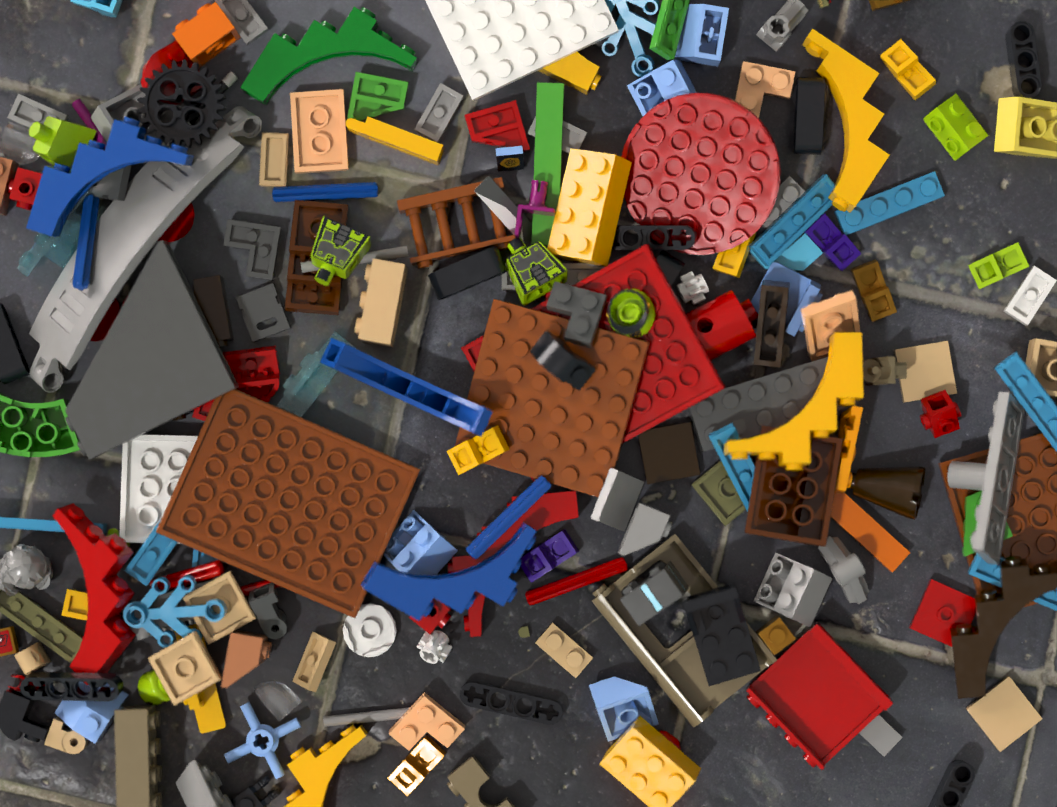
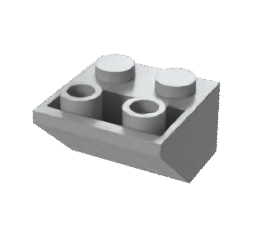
M775 552L753 601L811 627L832 578Z
M193 760L176 781V785L187 807H233L229 797L226 794L223 795L219 788L222 786L219 776L215 771L211 772L207 765L202 766L196 760Z

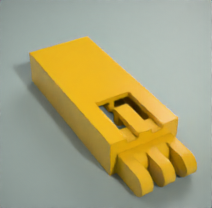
M367 117L365 123L353 118L346 120V127L351 133L432 164L439 165L444 152V146L440 143L371 117Z

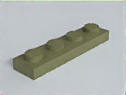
M0 589V612L66 661L72 663L79 651L83 637L20 590H18L16 595L9 596Z

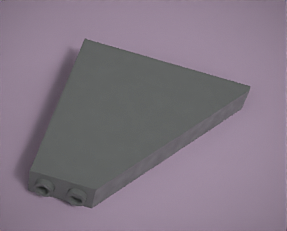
M162 240L155 246L65 410L67 413V417H65L66 423L72 432H76L80 440L77 442L81 453L84 456L87 455L89 459L96 458L239 387L168 241Z

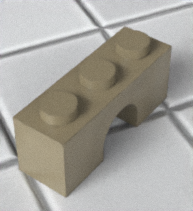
M474 755L448 774L447 778L450 781L447 783L448 787L455 796L461 794L467 802L464 805L465 807H515L508 797L497 804H487L481 799L479 788L490 778V775Z

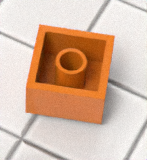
M216 2L212 5L210 3L203 5L198 9V15L190 21L188 19L181 21L175 27L176 31L172 33L192 62L199 64V68L241 38Z

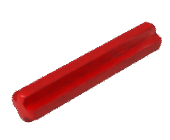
M216 560L162 577L169 580V590L178 587L179 580L186 575L193 576L196 582L220 576L224 573V567L220 560ZM155 578V579H153L152 581H150V583H149L150 588H152V583H153V581L156 580L157 578ZM185 579L183 584L186 586L191 584V582ZM158 581V582H157V587H158L160 590H164V589H165L164 583L161 582V581Z

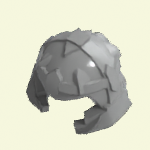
M19 544L11 551L3 554V558L0 559V589L5 591L7 595L14 596L18 593L14 585L26 589H32L36 586L39 590L46 589L50 585V579L53 577L51 561L36 546Z

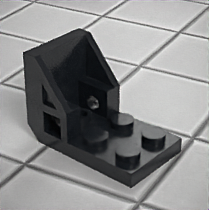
M735 583L682 598L685 613L709 686L761 671Z

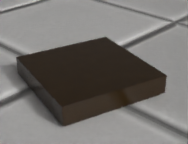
M691 422L649 429L638 435L647 484L700 475Z

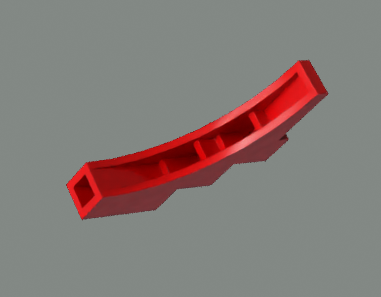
M576 491L542 495L478 559H474L471 555L453 556L452 562L448 563V573L458 572L477 565L495 554L512 538L523 522L537 531L559 521L579 518ZM519 496L511 497V498H512V502H513L516 498H518ZM488 526L482 527V532H483ZM475 591L473 595L476 598L468 609V615H463L465 632L470 631V637L482 636V611L485 596Z
M73 503L58 508L53 514L54 519L66 532L77 552L84 572L88 595V616L85 634L79 651L69 667L75 673H107L136 636L129 628V625L118 616L135 594L128 587L127 582L117 575L133 554V551L127 546L126 541L116 533L105 536L103 531L85 516L84 511Z

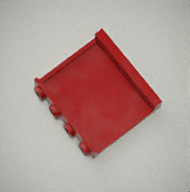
M818 621L746 689L749 693L746 696L747 699L757 709L761 706L768 713L765 716L766 719L775 728L780 726L787 733L784 736L785 739L794 748L799 746L805 752L803 755L804 759L813 768L818 766L821 770L825 768V764L875 717L883 710L886 711L893 704V700Z

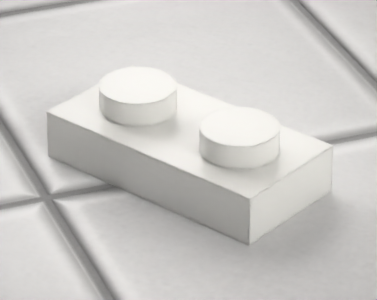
M1033 266L1004 309V312L1027 326L1057 280L1036 266Z

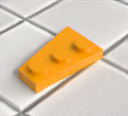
M851 406L841 413L838 438H842L843 442L834 493L841 494L851 486L852 472H850L856 455L855 445L863 407Z

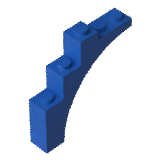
M125 116L123 121L114 119L106 148L103 143L89 140L88 144L79 143L72 169L59 163H55L54 167L44 166L26 228L48 236L60 237L67 217L78 200L94 184L110 173L130 165L150 161L172 162L192 166L194 155L187 153L188 148L172 143L171 148L161 145V139L146 135V139H144L147 129L140 127V121Z
M333 338L330 339L320 363L479 436H482L493 411L452 394Z
M523 522L512 538L495 554L477 565L453 573L414 575L393 570L374 561L361 586L363 589L420 621L422 616L427 617L432 610L434 603L431 601L433 598L462 614L464 609L468 610L472 606L476 598L473 595L475 591L504 607L505 603H510L517 593V588H515L517 582L509 576L511 573L515 574L522 564V559L520 558L525 549L530 550L536 540V536H534L536 530Z

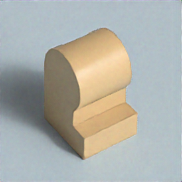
M40 641L14 655L26 676L51 662Z
M59 717L54 718L44 745L69 754H78L84 750L89 740L74 730L66 728V723Z

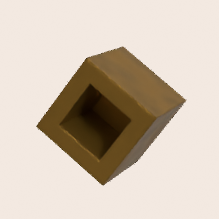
M775 616L756 631V634L773 655H776L796 640L778 616Z

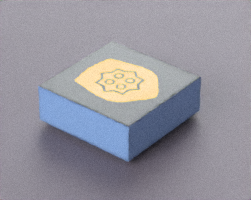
M522 146L496 148L498 172L524 169Z

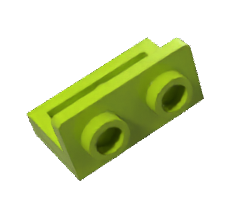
M954 94L923 118L924 122L954 160L960 158L989 136L957 94Z

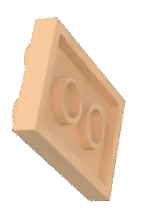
M344 90L291 92L290 103L295 173L349 170Z
M853 291L837 294L830 299L819 303H812L801 309L807 351L811 362L828 356L829 339L834 332H860L857 300Z

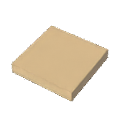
M948 341L894 350L896 362H905L907 364V378L899 379L903 403L917 401L943 390H946L948 395L957 394Z
M232 571L221 575L183 597L187 606L205 605L208 601L215 598L225 602L227 613L218 622H211L205 616L193 617L208 645L256 619ZM213 605V611L215 613H220V607L218 605Z
M197 631L148 658L174 706L223 679Z
M1008 675L988 690L986 696L979 697L965 708L999 752L1042 720L1039 713Z

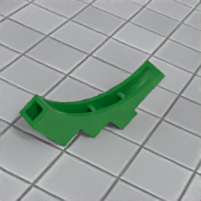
M353 7L338 33H335L336 28L324 20L321 23L314 20L298 46H295L297 42L283 33L280 37L274 33L240 88L246 94L267 105L275 93L294 75L314 64L332 58L346 56L376 57L394 62L411 71L416 67L418 60L414 56L416 52L408 46L402 44L399 47L391 42L393 38L381 30L378 33L375 32L379 25L377 20L374 19L376 17L374 13L364 7L361 10Z

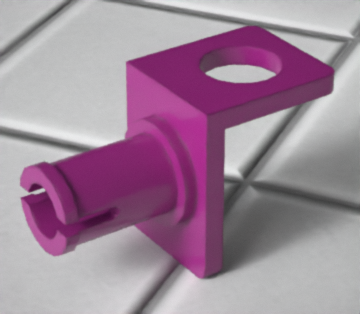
M538 180L531 181L529 204H518L515 226L516 238L521 236L523 213L555 216V209L545 206L548 182L541 181L540 191L538 192Z

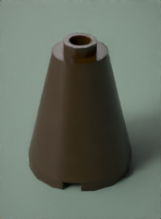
M920 466L859 468L857 473H852V482L849 489H854L853 495L905 518L915 520L921 503L922 486H924L926 468Z

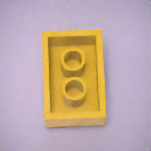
M640 715L606 751L599 763L649 807H672L692 786L701 771V768Z

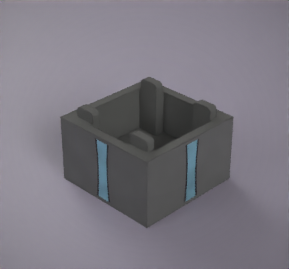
M661 561L655 565V568L650 571V575L644 580L638 582L635 579L630 582L628 587L623 590L624 595L620 600L637 625L640 626L684 596L689 586L671 561L667 564Z

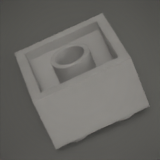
M637 503L617 553L625 556L659 542L662 536L667 537L672 526V522L668 521L670 515Z

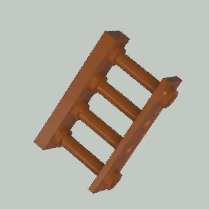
M502 177L492 179L502 191H505ZM483 181L397 200L400 214L406 213V217H409L418 255L417 257L410 258L412 266L417 265L418 269L433 266V261L485 250L494 246H498L500 251L508 249L507 246L515 239V234L506 235L504 224L491 209L490 213L496 239L480 242L472 202H474V197H478L474 190ZM458 201V205L462 206L470 245L454 248L446 208H448L447 203ZM432 207V211L436 213L444 250L428 254L419 214L422 213L421 209Z

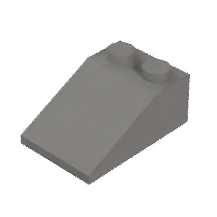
M141 84L98 105L90 117L106 143L108 142L114 119L123 121L124 116L140 121L139 126L146 129L151 125L142 124L141 120L146 115L138 113V109L145 107L144 104L137 101V98L145 97L146 95L140 90ZM161 101L158 102L159 105L168 104ZM183 102L182 104L177 105V107L180 110H182V107L185 106ZM166 110L163 112L161 121L163 123L170 122L174 116L173 111ZM146 131L144 139H146V135L155 137L157 131L152 134Z

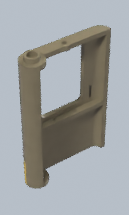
M673 534L607 587L604 583L592 593L595 597L592 599V603L692 727H696L708 718L716 707L760 672L709 686L692 631L688 632L671 647L666 648L645 623L640 626L637 625L620 599L623 596L621 593L622 589L659 560L665 564L670 561L689 586L687 591L690 595L718 588L678 536ZM747 623L761 671H763L766 667L777 661V659Z

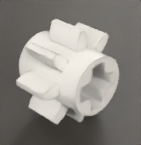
M691 271L680 276L682 283L676 286L684 303L691 301L694 306L706 299L704 294L709 292V288L701 273L694 276Z
M438 630L432 631L431 634L425 631L417 645V648L421 649V658L431 664L437 663L438 660L444 663L453 647L448 645V636Z

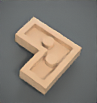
M743 61L735 101L748 108L759 118L764 94L790 99L795 71Z
M424 692L389 730V735L409 751L426 732L448 748L465 730V725Z

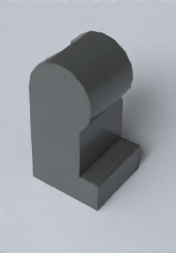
M269 583L249 591V604L264 634L270 639H279L287 631L286 614L278 609L276 602H278V590L274 583Z

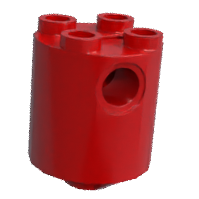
M732 290L686 313L711 361L756 338L750 322L757 319L758 315L749 299L739 303Z

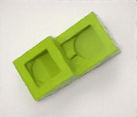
M1019 242L968 265L979 289L1030 266Z

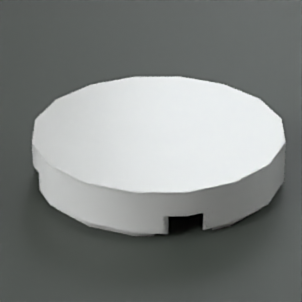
M373 603L362 604L356 618L347 616L343 626L344 640L349 649L364 657H375L388 651L394 643L397 633L396 621L390 611L381 605Z

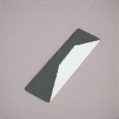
M488 176L474 191L514 235L518 207ZM523 214L520 238L527 245L532 240V223Z

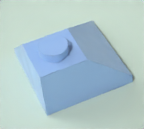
M615 676L589 685L608 742L618 739L639 715L650 725H659L647 687Z
M83 681L78 682V686L83 692H90L89 685H86ZM106 683L104 687H110L109 683ZM122 690L120 695L113 701L62 700L55 714L72 730L96 744L102 740L115 719L114 710L122 707L129 694Z

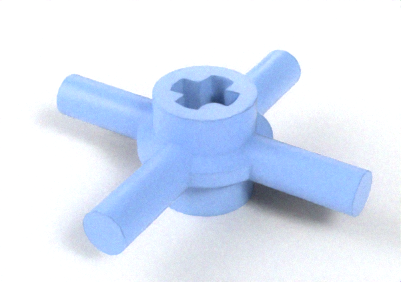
M250 702L240 706L251 730L247 734L246 743L224 754L226 761L229 764L252 753L259 757H265L275 779L284 776L285 772L274 751L278 747L279 738L301 727L298 718L296 717L273 728L267 724H260ZM258 734L269 738V741L266 743L267 747L263 744L258 745L256 741L260 738Z

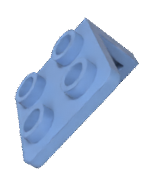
M775 261L768 268L763 280L790 282L785 332L795 337L798 330L800 332L804 331L801 309L812 303H819L823 294L819 293L821 284ZM763 280L751 300L755 311L758 313Z

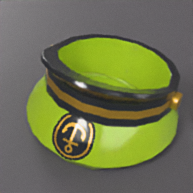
M624 289L610 299L606 315L612 329L616 333L637 338L646 334L652 327L655 319V309L650 298L644 292L637 289Z

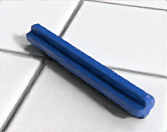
M376 182L284 186L272 189V198L275 202L378 196V185Z
M93 194L84 197L72 283L73 287L80 291L89 287L100 199L94 197Z
M542 475L539 476L466 547V551L474 559H478L551 488L550 482Z

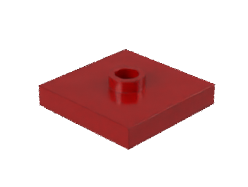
M930 579L909 628L952 647L950 628H956L959 624L972 623L976 613L975 598Z

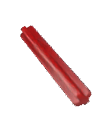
M620 557L527 591L525 597L528 604L532 606L628 570L625 558Z

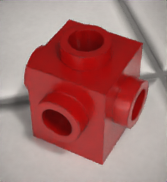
M17 167L15 179L11 178L8 185L9 199L17 202L16 207L32 210L42 173Z
M946 390L920 399L923 414L920 415L921 423L925 430L930 429L934 438L960 429L958 418L961 417L960 409L956 402H952Z
M435 598L431 601L434 603L433 607L437 611L435 615L428 614L427 617L422 616L420 621L411 616L409 617L429 634L432 633L437 625L442 629L451 618V615L448 613L451 608Z

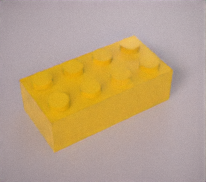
M570 149L547 247L555 257L563 260L608 266L632 162L616 154Z

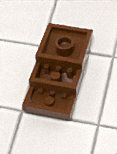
M295 200L289 245L290 255L285 311L339 316L342 278L334 275L329 286L322 285L314 279L318 271L302 273L300 262L312 261L311 253L323 216L347 226L348 204Z

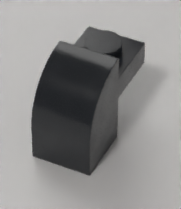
M548 330L543 333L530 350L534 358L549 373L564 383L565 381L579 391L596 371L591 363L575 354L566 342Z
M11 689L4 691L0 702L1 731L13 741L20 739L22 732L25 733L24 738L34 742H40V739L46 740L50 727L28 718L35 700L28 699L21 692Z

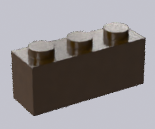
M763 280L753 365L781 368L790 282Z

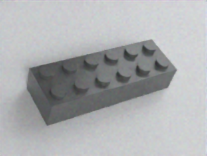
M828 357L725 388L689 407L688 411L701 452L714 449L708 435L730 423H733L741 440L759 435L762 425L779 428L787 424L802 411L813 397L823 378ZM836 401V410L850 407L840 406L839 401Z

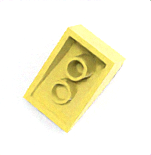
M1025 97L999 98L994 152L1057 159V102Z

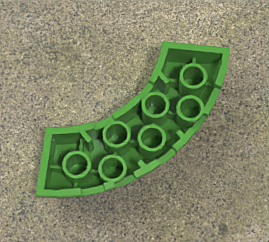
M0 392V452L23 457H51L79 451L77 442L80 440L76 432L70 430L65 420V417H67L65 410L70 400L60 399L46 403H27L8 397Z

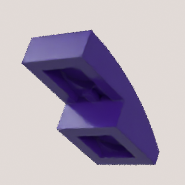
M825 213L804 232L840 271L845 270L861 254L850 239L840 232Z
M564 529L521 557V568L532 583L578 553L579 550Z

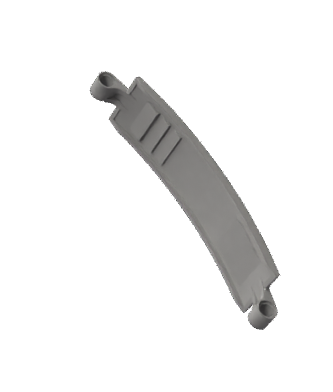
M237 106L223 116L224 121L214 123L219 130H209L211 139L204 135L201 136L202 145L192 140V147L188 148L185 142H182L181 146L188 148L187 153L194 155L192 166L172 162H147L127 184L124 201L113 200L101 215L96 226L89 287L80 291L72 285L76 250L51 289L29 332L40 344L29 374L44 391L49 393L55 392L62 386L64 378L58 368V362L71 370L82 356L92 335L115 297L152 246L191 201L227 168L242 151L244 146L233 138L237 136L253 138L259 134L262 129V120L243 106ZM200 117L192 125L198 124Z

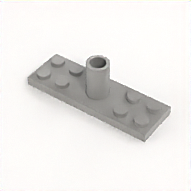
M999 392L998 400L993 404V415L995 418L988 434L990 448L987 464L952 461L947 475L950 488L982 491L980 505H977L975 511L977 526L976 531H973L971 535V546L988 564L995 565L1000 563L1025 411L1010 392Z

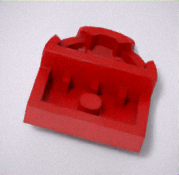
M177 40L155 52L143 66L142 87H149L145 78L152 80L155 78L152 72L153 69L159 73L163 72V63L170 69L172 68V60H175L179 67L182 66L184 60H187L189 68L192 67L194 63ZM173 83L166 85L163 90L164 95H173L176 91V85ZM202 86L193 87L190 96L202 90ZM182 99L181 103H174L165 100L160 101L168 104H174L177 106L182 104L184 99Z
M276 346L223 352L239 385L236 389L264 402H269L270 398L278 391L280 382V368Z

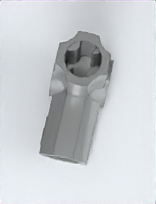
M787 0L776 15L771 16L756 35L777 52L791 36V31L802 21L809 10L800 0Z
M828 536L826 547L819 546L818 549L823 559L830 566V570L841 586L849 603L857 604L866 601L869 589L863 577L866 574L863 565L854 553L850 554L838 537Z

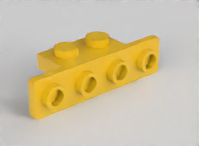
M197 624L188 626L190 629L195 628L200 631ZM174 631L176 641H179L183 638L176 631ZM202 634V642L207 649L205 638ZM216 683L183 701L184 705H189L190 710L194 709L201 734L223 729L227 726Z

